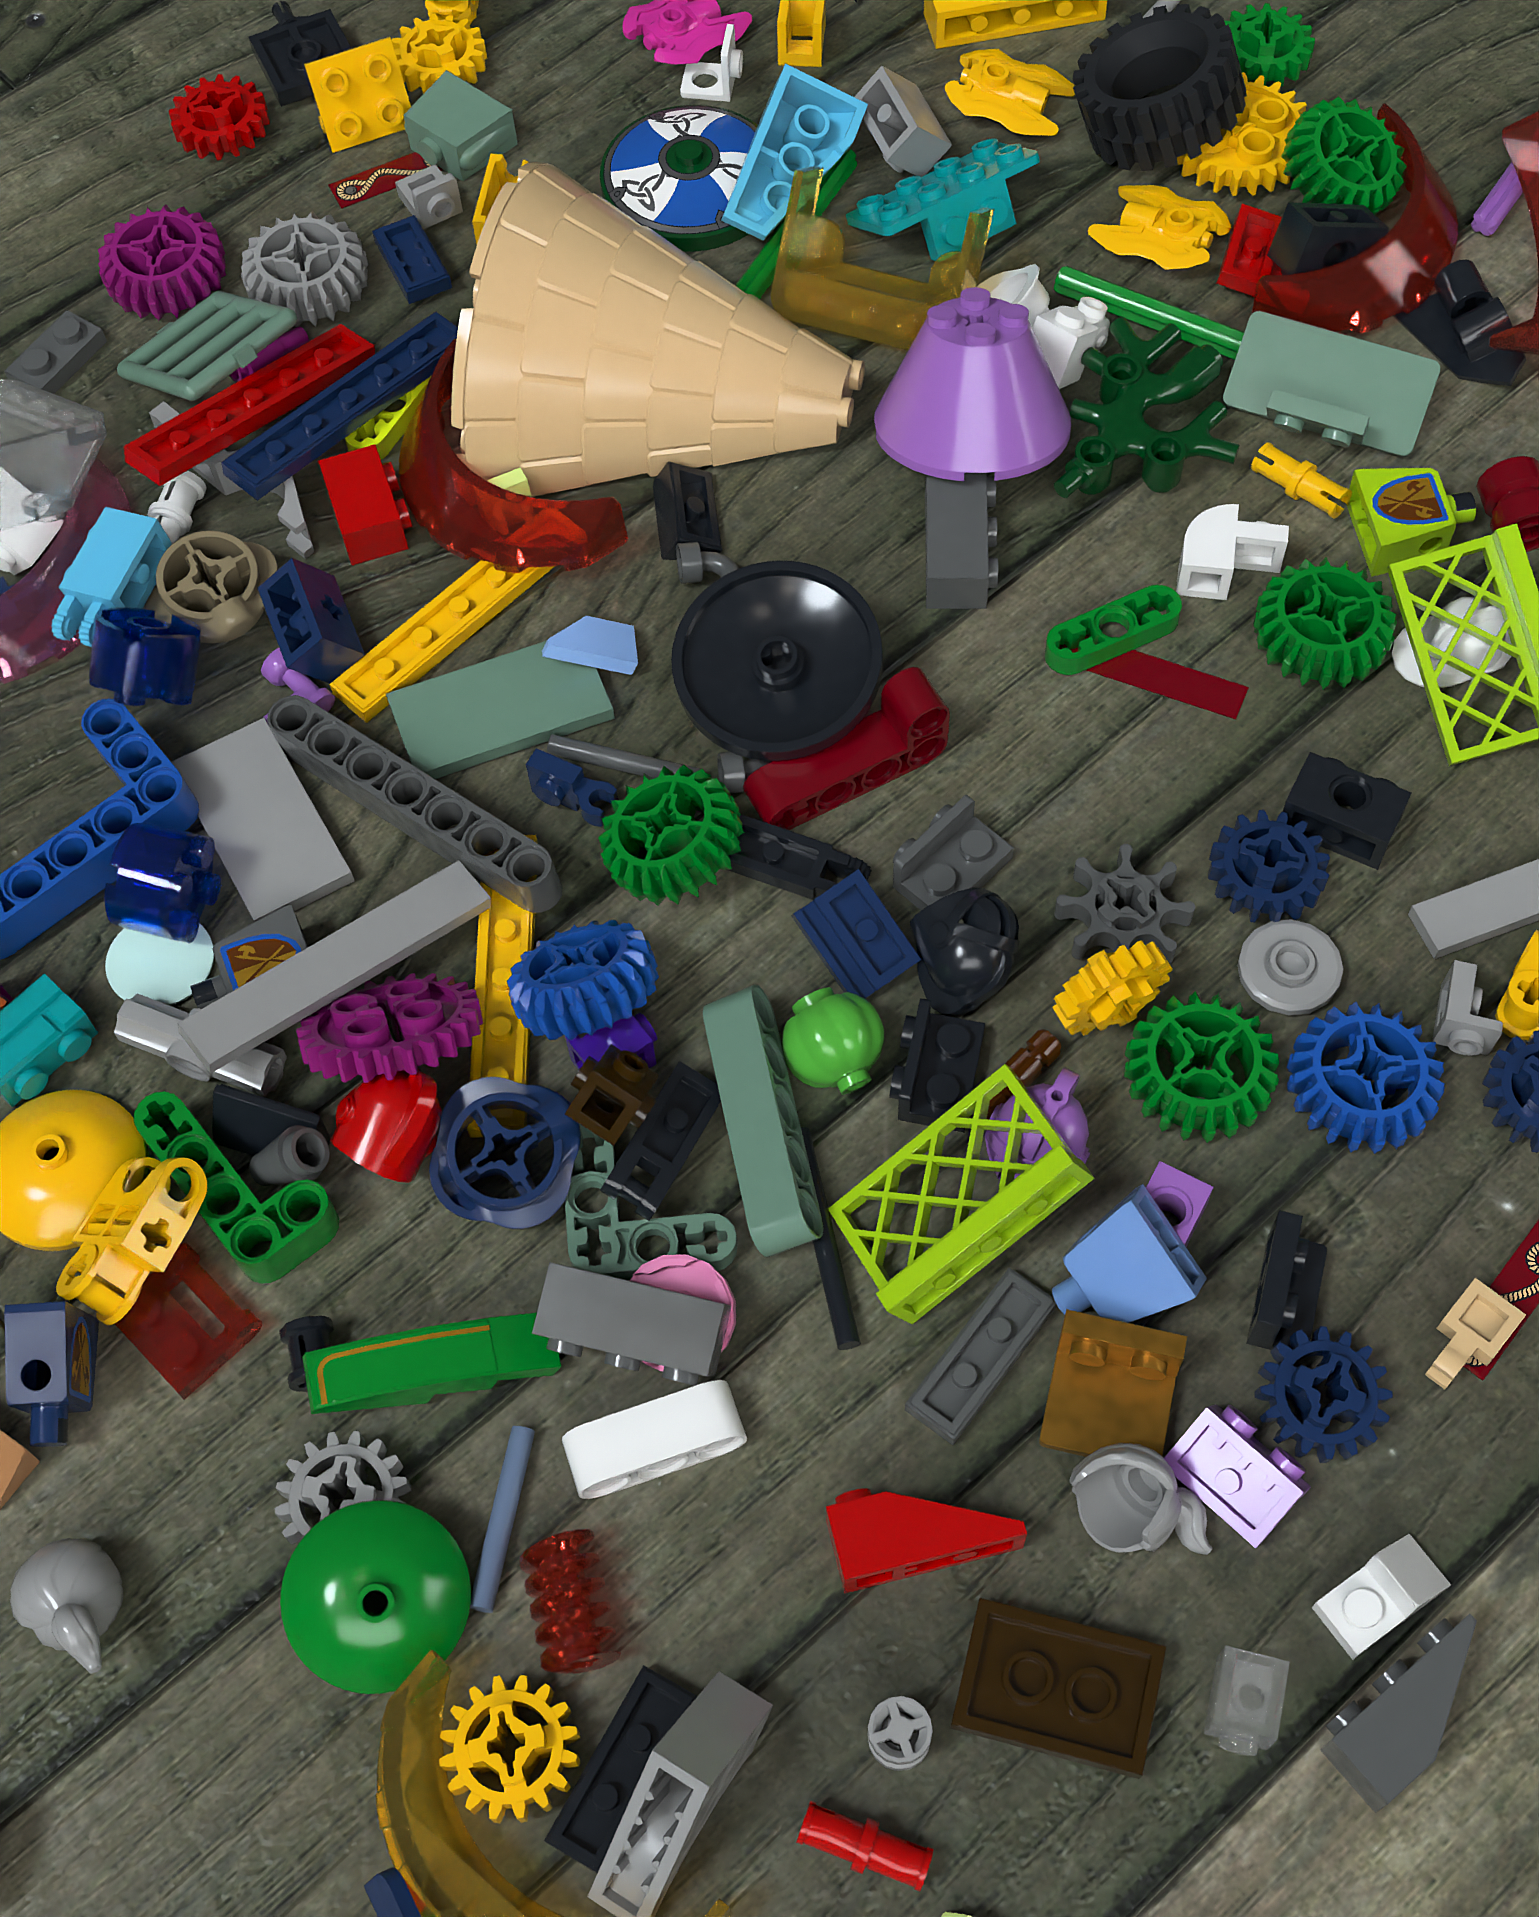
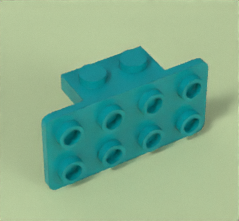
M998 139L980 141L971 147V153L961 158L951 157L941 160L933 166L934 171L922 177L911 176L900 180L895 184L896 190L885 195H871L861 199L856 204L857 209L846 214L847 223L849 226L882 236H890L920 222L931 260L941 262L1017 224L1005 179L1040 162L1038 151L1022 148L1021 144L1009 145L1000 143Z

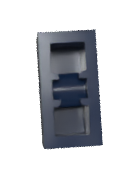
M291 558L258 587L287 668L330 684L365 655L334 575Z

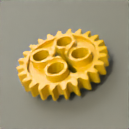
M1242 72L1247 96L1244 97L1246 105L1243 113L1236 114L1238 123L1231 131L1221 129L1223 139L1214 147L1206 142L1200 146L1201 155L1190 160L1188 154L1177 157L1178 165L1183 164L1181 173L1183 177L1197 174L1196 186L1198 187L1210 181L1214 183V193H1218L1223 186H1230L1232 196H1236L1240 187H1246L1248 192L1254 196L1256 195L1258 185H1263L1268 191L1272 192L1274 191L1276 180L1286 185L1290 183L1291 177L1283 174L1288 163L1281 157L1286 146L1284 140L1289 130L1295 125V121L1306 111L1307 104L1306 102L1294 103L1296 95L1294 90L1284 94L1279 93L1281 82L1279 81L1267 87L1264 86V76L1260 75L1253 83L1248 82L1246 73Z

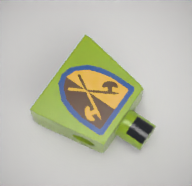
M1433 468L1354 470L1349 487L1352 491V496L1348 505L1346 504L1371 577L1388 573L1387 567L1389 564L1449 547L1456 524L1473 522L1476 516V503L1473 494L1469 491L1446 495L1439 473Z

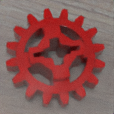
M222 74L217 75L215 82H208L207 79L202 77L199 78L200 85L198 88L195 89L189 85L184 87L186 97L175 96L173 98L175 108L169 110V116L176 141L182 142L184 151L187 153L196 149L198 157L201 159L205 158L209 152L215 154L216 160H222L224 152H231L232 155L238 157L240 156L239 148L243 145L250 149L256 147L253 137L264 138L266 136L264 126L270 124L264 95L262 92H257L255 83L252 81L242 85L240 76L236 75L230 82H226Z

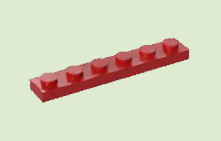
M339 324L124 446L125 462L157 485L162 486L318 395L375 354V345L344 325Z

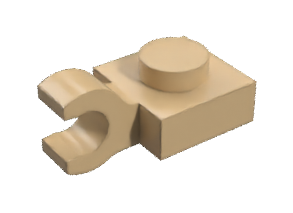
M1475 1278L1436 1328L1451 1339V1341L1425 1375L1445 1390L1471 1355L1488 1366L1526 1314Z

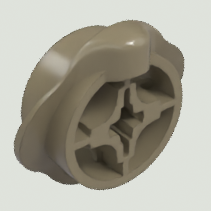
M200 531L184 536L174 542L164 552L158 563L156 585L145 603L147 617L156 628L164 632L183 634L198 642L223 643L234 640L255 626L263 614L265 607L258 587L278 570L275 557L270 550L262 545L242 542L237 537L220 531ZM203 579H206L211 587H208ZM212 587H214L215 590L219 592V596L215 593Z

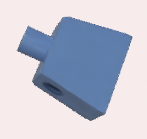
M1142 1184L1135 1188L1071 1246L1064 1255L1063 1261L1072 1276L1054 1286L1052 1294L1058 1308L1064 1315L1066 1309L1083 1312L1093 1306L1099 1317L1129 1323L1194 1299L1207 1278L1146 1187Z

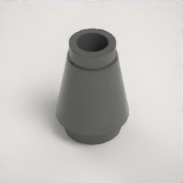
M304 1126L289 1127L252 1157L249 1164L250 1174L254 1181L262 1186L293 1183L297 1180L306 1179L312 1181L322 1173L328 1163L329 1146L324 1136L313 1128Z

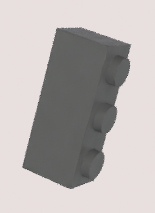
M964 473V481L925 475L926 609H986L988 588L998 587V558H988V547L997 546V517H987V507H995L996 481H994V477H987V473Z
M549 1262L532 1334L549 1338L546 1347L548 1350L577 1357L582 1356L583 1347L606 1352L605 1364L639 1371L641 1361L664 1366L663 1378L697 1385L699 1375L707 1377L716 1375L732 1305Z

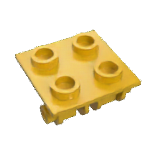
M391 37L304 64L320 113L318 120L323 133L327 135L332 153L405 130L404 114L411 108Z

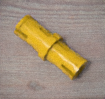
M1270 442L1265 443L1258 452L1273 460L1274 464L1269 465L1256 456L1252 461V471L1284 487L1285 494L1294 500L1303 498L1333 519L1337 518L1344 511V508L1329 500L1328 497L1332 495L1348 505L1352 496V491L1349 488H1344L1331 479L1319 474L1317 466L1307 460L1301 463L1276 448Z

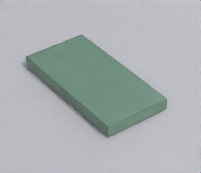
M547 641L386 693L411 765L434 779L547 742L552 734L565 736L615 719L614 710L595 667L542 657V650Z

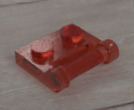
M181 1243L164 1272L153 1271L145 1279L140 1294L132 1308L121 1320L115 1323L118 1329L183 1400L248 1344L262 1327V1321L250 1309L242 1310L199 1264L200 1255L188 1243ZM181 1281L189 1287L225 1326L223 1332L214 1340L169 1293Z

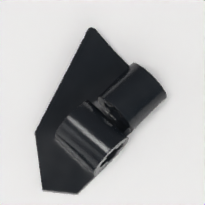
M1458 260L1444 267L1434 280L1435 294L1420 300L1388 307L1390 314L1458 379L1512 386L1526 362V356L1516 339L1512 323L1502 302L1498 297H1492L1475 264L1470 260Z

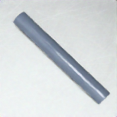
M512 1426L471 1594L470 1609L476 1611L493 1612L535 1431L527 1427Z

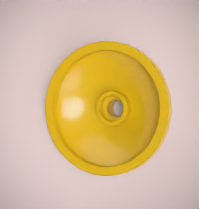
M62 1090L47 1093L22 1104L0 1122V1232L15 1243L35 1250L61 1251L80 1247L72 1242V1239L117 1169L129 1159L149 1157L147 1143L138 1132L132 1115L113 1099L86 1090ZM59 1148L54 1158L43 1160L44 1155L49 1150ZM140 1167L133 1173L131 1190L137 1188L148 1175L147 1167ZM97 1221V1222H96V1223L106 1224V1222H102V1221Z

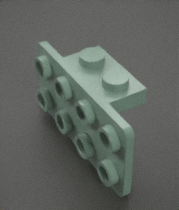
M1256 311L1248 320L1223 394V400L1225 405L1230 408L1274 420L1273 425L1285 431L1302 433V430L1305 429L1322 434L1321 439L1337 446L1349 447L1350 443H1354L1395 456L1406 457L1413 451L1440 373V365L1433 359L1266 312Z

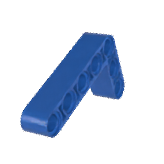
M102 699L91 704L82 716L81 726L100 756L124 784V787L0 874V959H5L20 950L184 832L198 817L199 803L180 772L128 709L118 700Z

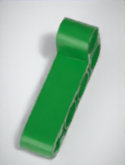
M165 1091L154 1092L146 1096L137 1105L134 1112L135 1126L160 1162L175 1157L189 1158L195 1162L208 1160L202 1168L207 1178V1193L198 1213L244 1275L251 1281L264 1284L272 1283L282 1278L327 1245L336 1236L339 1228V1216L325 1189L317 1182L308 1179L297 1180L285 1186L261 1204L185 1104L175 1094ZM168 1123H171L180 1134L172 1142L162 1129ZM178 1167L170 1176L184 1195L187 1196L191 1188V1179L185 1169ZM230 1200H240L238 1206L232 1212L226 1215H217L219 1208L224 1203ZM309 1207L320 1208L318 1214L313 1219L307 1222L296 1221L298 1215L303 1210ZM264 1241L272 1242L270 1249L265 1254L259 1257H248L251 1249L256 1244Z

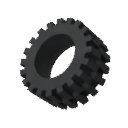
M1177 4L1174 12H1167L1166 5L1153 8V15L1143 18L1141 12L1129 16L1131 23L1123 28L1117 22L1107 29L1109 37L1106 40L1097 37L1089 45L1092 54L1082 53L1077 61L1080 70H1074L1072 79L1075 86L1073 89L1093 150L1097 155L1101 153L1103 161L1109 165L1117 160L1120 169L1131 170L1135 163H1139L1141 171H1151L1154 169L1155 162L1164 161L1165 168L1178 165L1177 157L1188 154L1191 160L1202 154L1201 145L1207 142L1214 147L1223 139L1220 130L1231 131L1238 123L1236 114L1243 113L1246 105L1244 97L1247 96L1246 87L1229 24L1225 25L1224 18L1218 13L1211 17L1210 10L1206 7L1199 6L1194 13H1191L1189 4ZM1180 84L1162 94L1141 99L1148 93L1161 87Z

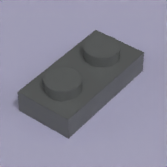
M66 310L4 372L10 384L46 403L107 340L100 327Z

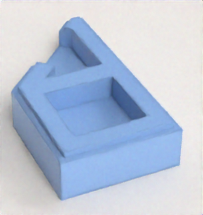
M585 616L550 637L542 650V657L632 675L638 665L634 626Z

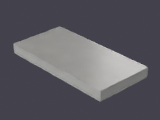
M265 718L171 762L180 772L199 803L198 818L254 922L290 904L294 911L355 881L352 872Z

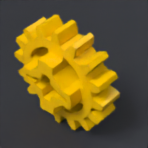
M433 13L427 21H422L419 18L413 19L414 28L410 29L402 26L399 29L401 38H392L402 78L410 92L421 87L424 94L446 70L460 79L473 84L478 82L476 72H485L486 70L484 61L487 59L485 41L481 38V32L478 27L470 28V22L467 18L456 23L454 15H447L444 20H438L437 15Z
M1142 940L1138 941L1128 950L1125 945L1119 946L1115 952L1106 953L1105 950H1102L1088 958L1087 964L1078 970L1079 973L1069 978V981L1062 985L1066 991L1054 997L1056 1005L1052 1008L1065 1030H1068L1071 1035H1075L1080 1031L1083 1036L1088 1035L1096 1027L1102 1031L1109 1025L1119 1024L1120 1027L1136 1019L1137 1013L1161 992L1158 986L1169 982L1170 977L1168 973L1172 971V967L1153 941L1146 945Z
M499 1675L493 1677V1693L484 1696L475 1686L469 1689L471 1700L474 1703L469 1710L453 1705L450 1712L459 1722L457 1730H444L440 1734L441 1740L453 1747V1753L440 1758L439 1764L444 1771H458V1775L451 1780L447 1787L455 1796L463 1794L468 1790L471 1791L465 1805L471 1813L475 1815L487 1803L489 1804V1818L494 1823H501L507 1808H512L516 1818L520 1823L528 1820V1805L536 1802L546 1812L552 1809L551 1801L547 1795L552 1787L563 1792L569 1791L571 1786L561 1772L563 1767H578L580 1758L575 1753L566 1750V1745L579 1740L580 1732L575 1726L562 1727L561 1723L572 1712L566 1702L556 1704L551 1708L549 1707L554 1694L549 1685L545 1683L535 1694H531L530 1680L527 1676L520 1675L514 1690H508ZM516 1706L535 1711L545 1719L548 1725L542 1726L539 1723L528 1726L520 1720ZM490 1714L491 1721L481 1736L471 1740L477 1726ZM506 1724L520 1744H525V1746L515 1750L514 1772L503 1757L496 1753V1751L505 1748V1737L508 1736ZM550 1757L549 1763L542 1775L531 1784L530 1775L540 1759ZM493 1771L500 1776L504 1792H497L486 1788L477 1781L473 1772L485 1773Z

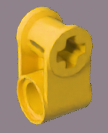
M1537 929L1522 953L1513 971L1514 974L1509 981L1507 990L1495 1013L1496 1020L1503 1023L1502 1032L1511 1038L1518 1036L1522 1040H1529L1534 1031H1539V930Z

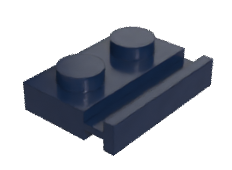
M859 869L791 915L844 993L851 992L865 999L921 960Z

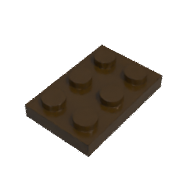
M979 1598L950 1729L1140 1779L1143 1776L1167 1646Z

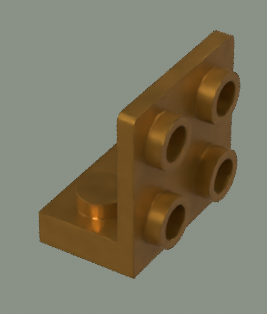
M1066 1309L1039 1438L1040 1445L1045 1448L1087 1457L1101 1447L1117 1443H1130L1150 1448L1162 1456L1175 1380L1184 1359L1187 1336Z

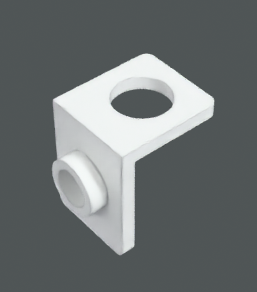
M727 24L721 50V64L705 62L686 64L680 88L681 97L730 102L735 78H741L743 68V51L736 49L734 24ZM709 74L716 77L718 81L711 87L700 88L693 84V80L699 75Z

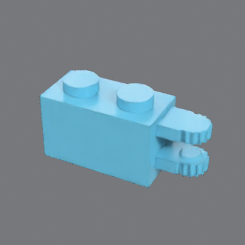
M110 507L104 508L96 524L89 530L86 541L72 565L66 570L63 580L59 585L64 598L52 619L51 632L54 633L53 636L70 641V638L73 639L76 631L79 630L78 639L81 640L80 643L97 648V645L103 642L104 636L106 637L112 625L131 630L156 585L158 563L164 552L172 545V542L156 518Z

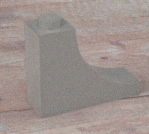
M720 1671L713 1677L652 1750L590 1889L588 1898L616 1917H655L668 1888L703 1825L736 1773L751 1754L773 1707L771 1703Z

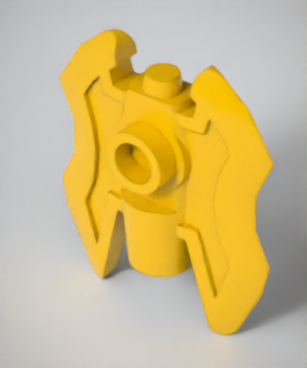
M1000 49L975 50L960 56V63L964 67L960 77L962 84L955 80L949 81L945 85V91L950 101L965 116L986 117L1001 123L1011 132L1024 135L1054 136L1058 134V126L1042 114L1049 94L1070 97L1075 95L1073 89L1075 85L1044 64H1026L1014 60Z
M1124 185L1118 187L1119 196L1128 201L1121 215L1120 226L1092 224L1088 228V235L1105 249L1117 255H1137L1148 258L1165 270L1190 268L1210 261V254L1206 250L1213 241V234L1210 232H1216L1219 236L1226 235L1231 230V224L1227 214L1214 201H1192L1176 195L1168 187Z

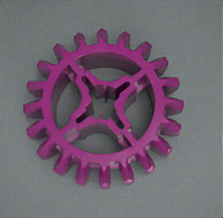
M166 204L160 211L153 212L147 206L146 213L136 216L130 213L129 222L126 224L116 222L115 232L104 235L105 244L98 249L99 274L108 295L112 297L114 302L122 306L125 313L134 311L141 319L150 313L158 321L166 313H172L178 319L179 311L186 308L191 310L198 301H203L207 298L211 291L220 290L221 278L226 276V260L224 257L226 253L216 229L213 228L211 222H206L199 212L190 214L184 206L174 212Z

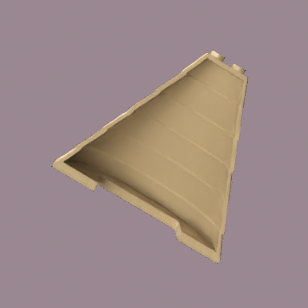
M541 162L527 163L518 168L517 183L506 182L486 218L469 271L471 277L476 279L473 289L474 308L461 309L456 339L452 382L451 426L462 429L460 438L462 454H456L453 458L461 506L473 508V506L479 504L475 489L476 484L517 468H521L528 479L531 496L534 497L645 473L650 477L658 476L668 461L692 468L713 465L714 467L783 452L837 444L842 427L849 428L854 409V399L851 396L853 390H861L865 373L864 361L854 360L805 328L800 329L756 296L745 293L702 261L694 260L649 227L640 225L600 195L591 193L554 165Z

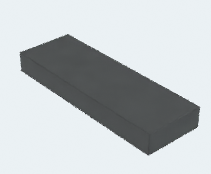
M1008 1268L906 1402L905 1411L951 1445H954L1057 1307L1054 1298L1011 1268Z

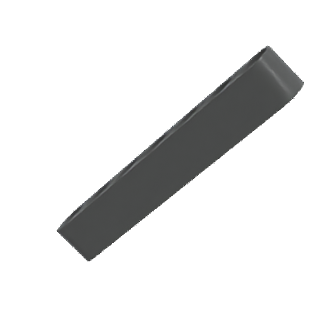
M293 695L281 698L268 711L267 721L270 729L285 755L299 766L452 864L459 860L474 878L522 909L532 913H541L554 907L560 900L563 890L562 883L549 852L541 845L304 697ZM455 824H458L456 827H454V828H452V829H449V830H446V829H448L450 826H453V825H455ZM500 849L495 854L485 856L490 851ZM541 875L534 881L525 882L532 876Z

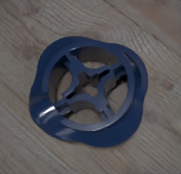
M501 1077L479 1078L459 1088L444 1107L440 1119L436 1146L430 1159L429 1173L431 1185L440 1203L459 1217L494 1223L509 1229H527L540 1225L550 1219L560 1209L568 1195L574 1161L580 1148V1124L565 1115L571 1103L551 1089L537 1085L521 1084ZM503 1108L516 1109L533 1116L539 1122L533 1126L527 1125L519 1130H508L500 1125L490 1111ZM475 1120L484 1137L485 1145L482 1152L471 1159L469 1165L459 1170L457 1166L458 1144L465 1129ZM550 1136L554 1151L553 1162L545 1179L536 1187L530 1178V1173L526 1169L524 1162L527 1155L534 1148L538 1147V1143ZM502 1140L506 1146H512L515 1143L517 1145L521 1144V1147L515 1151L516 1163L507 1166L503 1160H498L494 1163L492 1161L489 1162V1159L495 1155L494 1144L497 1141ZM500 1175L507 1178L521 1196L511 1199L492 1198L479 1193L470 1184L478 1179L482 1181L487 1177Z

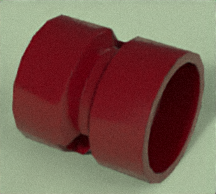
M1527 456L1511 457L1500 461L1488 468L1479 477L1476 487L1485 513L1492 518L1490 521L1492 533L1496 529L1517 523L1525 550L1529 552L1539 548V461Z

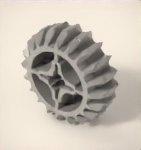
M312 211L306 218H299L294 212L292 219L282 221L276 217L275 226L272 228L260 226V237L249 238V247L242 252L243 265L241 266V277L248 297L294 310L297 314L295 327L300 326L303 321L309 320L316 327L318 319L324 317L334 321L335 312L338 310L350 312V301L361 300L362 288L367 287L368 260L366 252L363 251L361 240L357 237L356 232H351L345 221L337 223L331 214L319 219L314 211Z

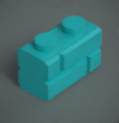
M46 974L39 977L0 1011V1096L11 1107H14L22 1099L27 1100L37 1096L47 1085L48 1076L64 1062H73L82 1057L88 1051L91 1039L98 1034L86 1013Z

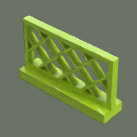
M1517 523L1496 529L1493 534L1389 564L1387 567L1388 574L1449 766L1538 741L1539 591ZM1482 551L1488 574L1480 587L1453 573L1461 557ZM1452 560L1447 570L1436 565ZM1423 569L1441 578V581L1432 598L1427 602L1409 592L1404 574ZM1491 581L1495 594L1486 590ZM1447 582L1475 596L1463 619L1435 606ZM1481 599L1501 609L1504 623L1496 637L1468 623ZM1414 606L1424 611L1419 621ZM1429 614L1457 628L1445 652L1426 643L1421 629ZM1463 631L1491 645L1478 669L1451 656ZM1507 631L1511 644L1502 640ZM1497 649L1517 660L1520 672L1512 686L1484 673ZM1430 656L1440 660L1435 670L1433 669ZM1445 664L1473 677L1460 701L1440 691L1437 678ZM1479 681L1506 694L1494 719L1466 705ZM1522 681H1524L1527 694L1518 690ZM1515 699L1532 708L1538 728L1519 733L1500 723L1511 701ZM1445 705L1455 710L1450 720ZM1461 713L1489 727L1479 745L1459 750L1453 728ZM1495 731L1506 736L1489 742Z
M1004 1064L830 1206L828 1210L878 1287L879 1291L876 1295L886 1311L910 1324H914L1095 1178L1083 1161L1073 1154L1013 1069ZM1008 1086L1015 1096L1011 1121L987 1120L990 1100ZM1026 1113L1033 1123H1024ZM956 1127L971 1129L966 1158L942 1156L945 1136ZM984 1130L1009 1132L1004 1162L979 1160ZM1022 1133L1042 1134L1052 1149L1033 1165L1017 1163ZM911 1164L926 1165L921 1195L897 1193L901 1172ZM940 1166L964 1168L958 1199L934 1196ZM977 1170L1002 1172L999 1190L996 1195L987 1202L972 1200ZM1015 1173L1020 1174L1017 1178L1014 1179ZM867 1200L882 1201L876 1231L859 1230L850 1216L853 1211ZM895 1202L918 1205L913 1235L889 1233ZM932 1206L956 1209L953 1228L941 1239L926 1237ZM974 1210L975 1212L969 1216V1211ZM866 1240L874 1241L872 1249ZM887 1242L911 1245L907 1266L893 1278H890L883 1268ZM924 1247H930L923 1253Z

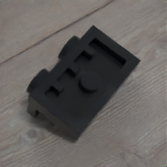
M920 998L917 1015H906L903 1025L900 1048L909 1049L906 1066L895 1065L891 1081L889 1098L899 1100L898 1120L929 1126L973 1090L985 1032V1023L931 1013V1000ZM956 1127L953 1131L965 1133V1128Z
M1279 1210L1268 1234L1246 1344L1272 1350L1281 1342L1291 1348L1290 1336L1298 1330H1302L1308 1339H1311L1327 1247L1299 1237L1303 1219L1301 1215Z

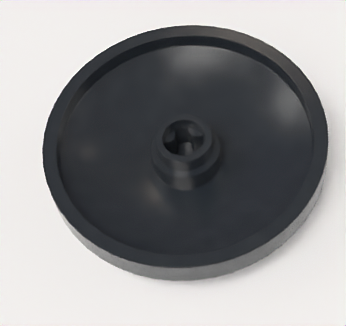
M778 560L751 564L724 575L707 587L693 601L680 621L675 634L671 657L672 674L681 705L694 726L713 743L736 755L764 761L792 760L812 755L832 746L861 722L872 706L880 687L883 674L882 640L877 621L869 605L861 594L844 579L826 569L808 563Z

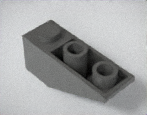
M1471 1614L1467 1615L1455 1627L1446 1618L1441 1620L1417 1642L1426 1653L1410 1668L1401 1659L1397 1660L1372 1683V1686L1380 1693L1379 1697L1364 1710L1353 1700L1326 1725L1334 1737L1320 1749L1321 1752L1375 1813L1388 1805L1436 1760L1477 1620Z

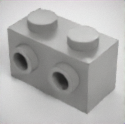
M881 66L856 94L855 98L868 104L863 116L867 130L874 137L885 161L895 171L902 173L906 170L922 177L928 173L952 146L917 85L886 67Z

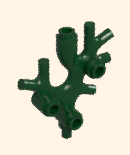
M1121 317L1114 320L1109 330L1120 345L1123 353L1107 357L1094 347H1090L1081 359V363L1101 376L1099 398L1103 404L1074 398L1069 413L1073 419L1096 425L1098 435L1085 437L1078 442L1075 456L1065 466L1066 473L1054 483V489L1057 494L1063 498H1068L1077 489L1088 495L1100 493L1111 482L1114 461L1125 455L1135 454L1144 460L1142 479L1149 489L1158 493L1168 492L1178 485L1181 480L1184 460L1187 458L1202 456L1234 464L1240 445L1217 439L1210 435V431L1228 414L1226 407L1221 402H1212L1187 426L1176 431H1159L1150 427L1144 419V413L1148 408L1156 405H1172L1184 402L1198 395L1219 376L1220 368L1223 365V359L1218 350L1208 344L1201 347L1195 346L1166 373L1154 374L1149 371L1148 367L1181 339L1180 329L1176 325L1169 323L1153 338L1143 340L1136 335L1126 318Z

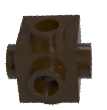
M611 1044L599 1062L589 1056L570 1084L578 1089L579 1092L565 1115L614 1146L628 1123L639 1129L657 1099L648 1093L659 1075L650 1070L647 1063L637 1054L626 1050L621 1051Z

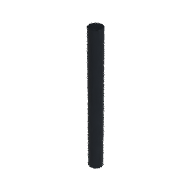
M801 1127L823 1223V1235L821 1238L813 1241L837 1348L839 1350H848L859 1346L861 1342L810 1129Z

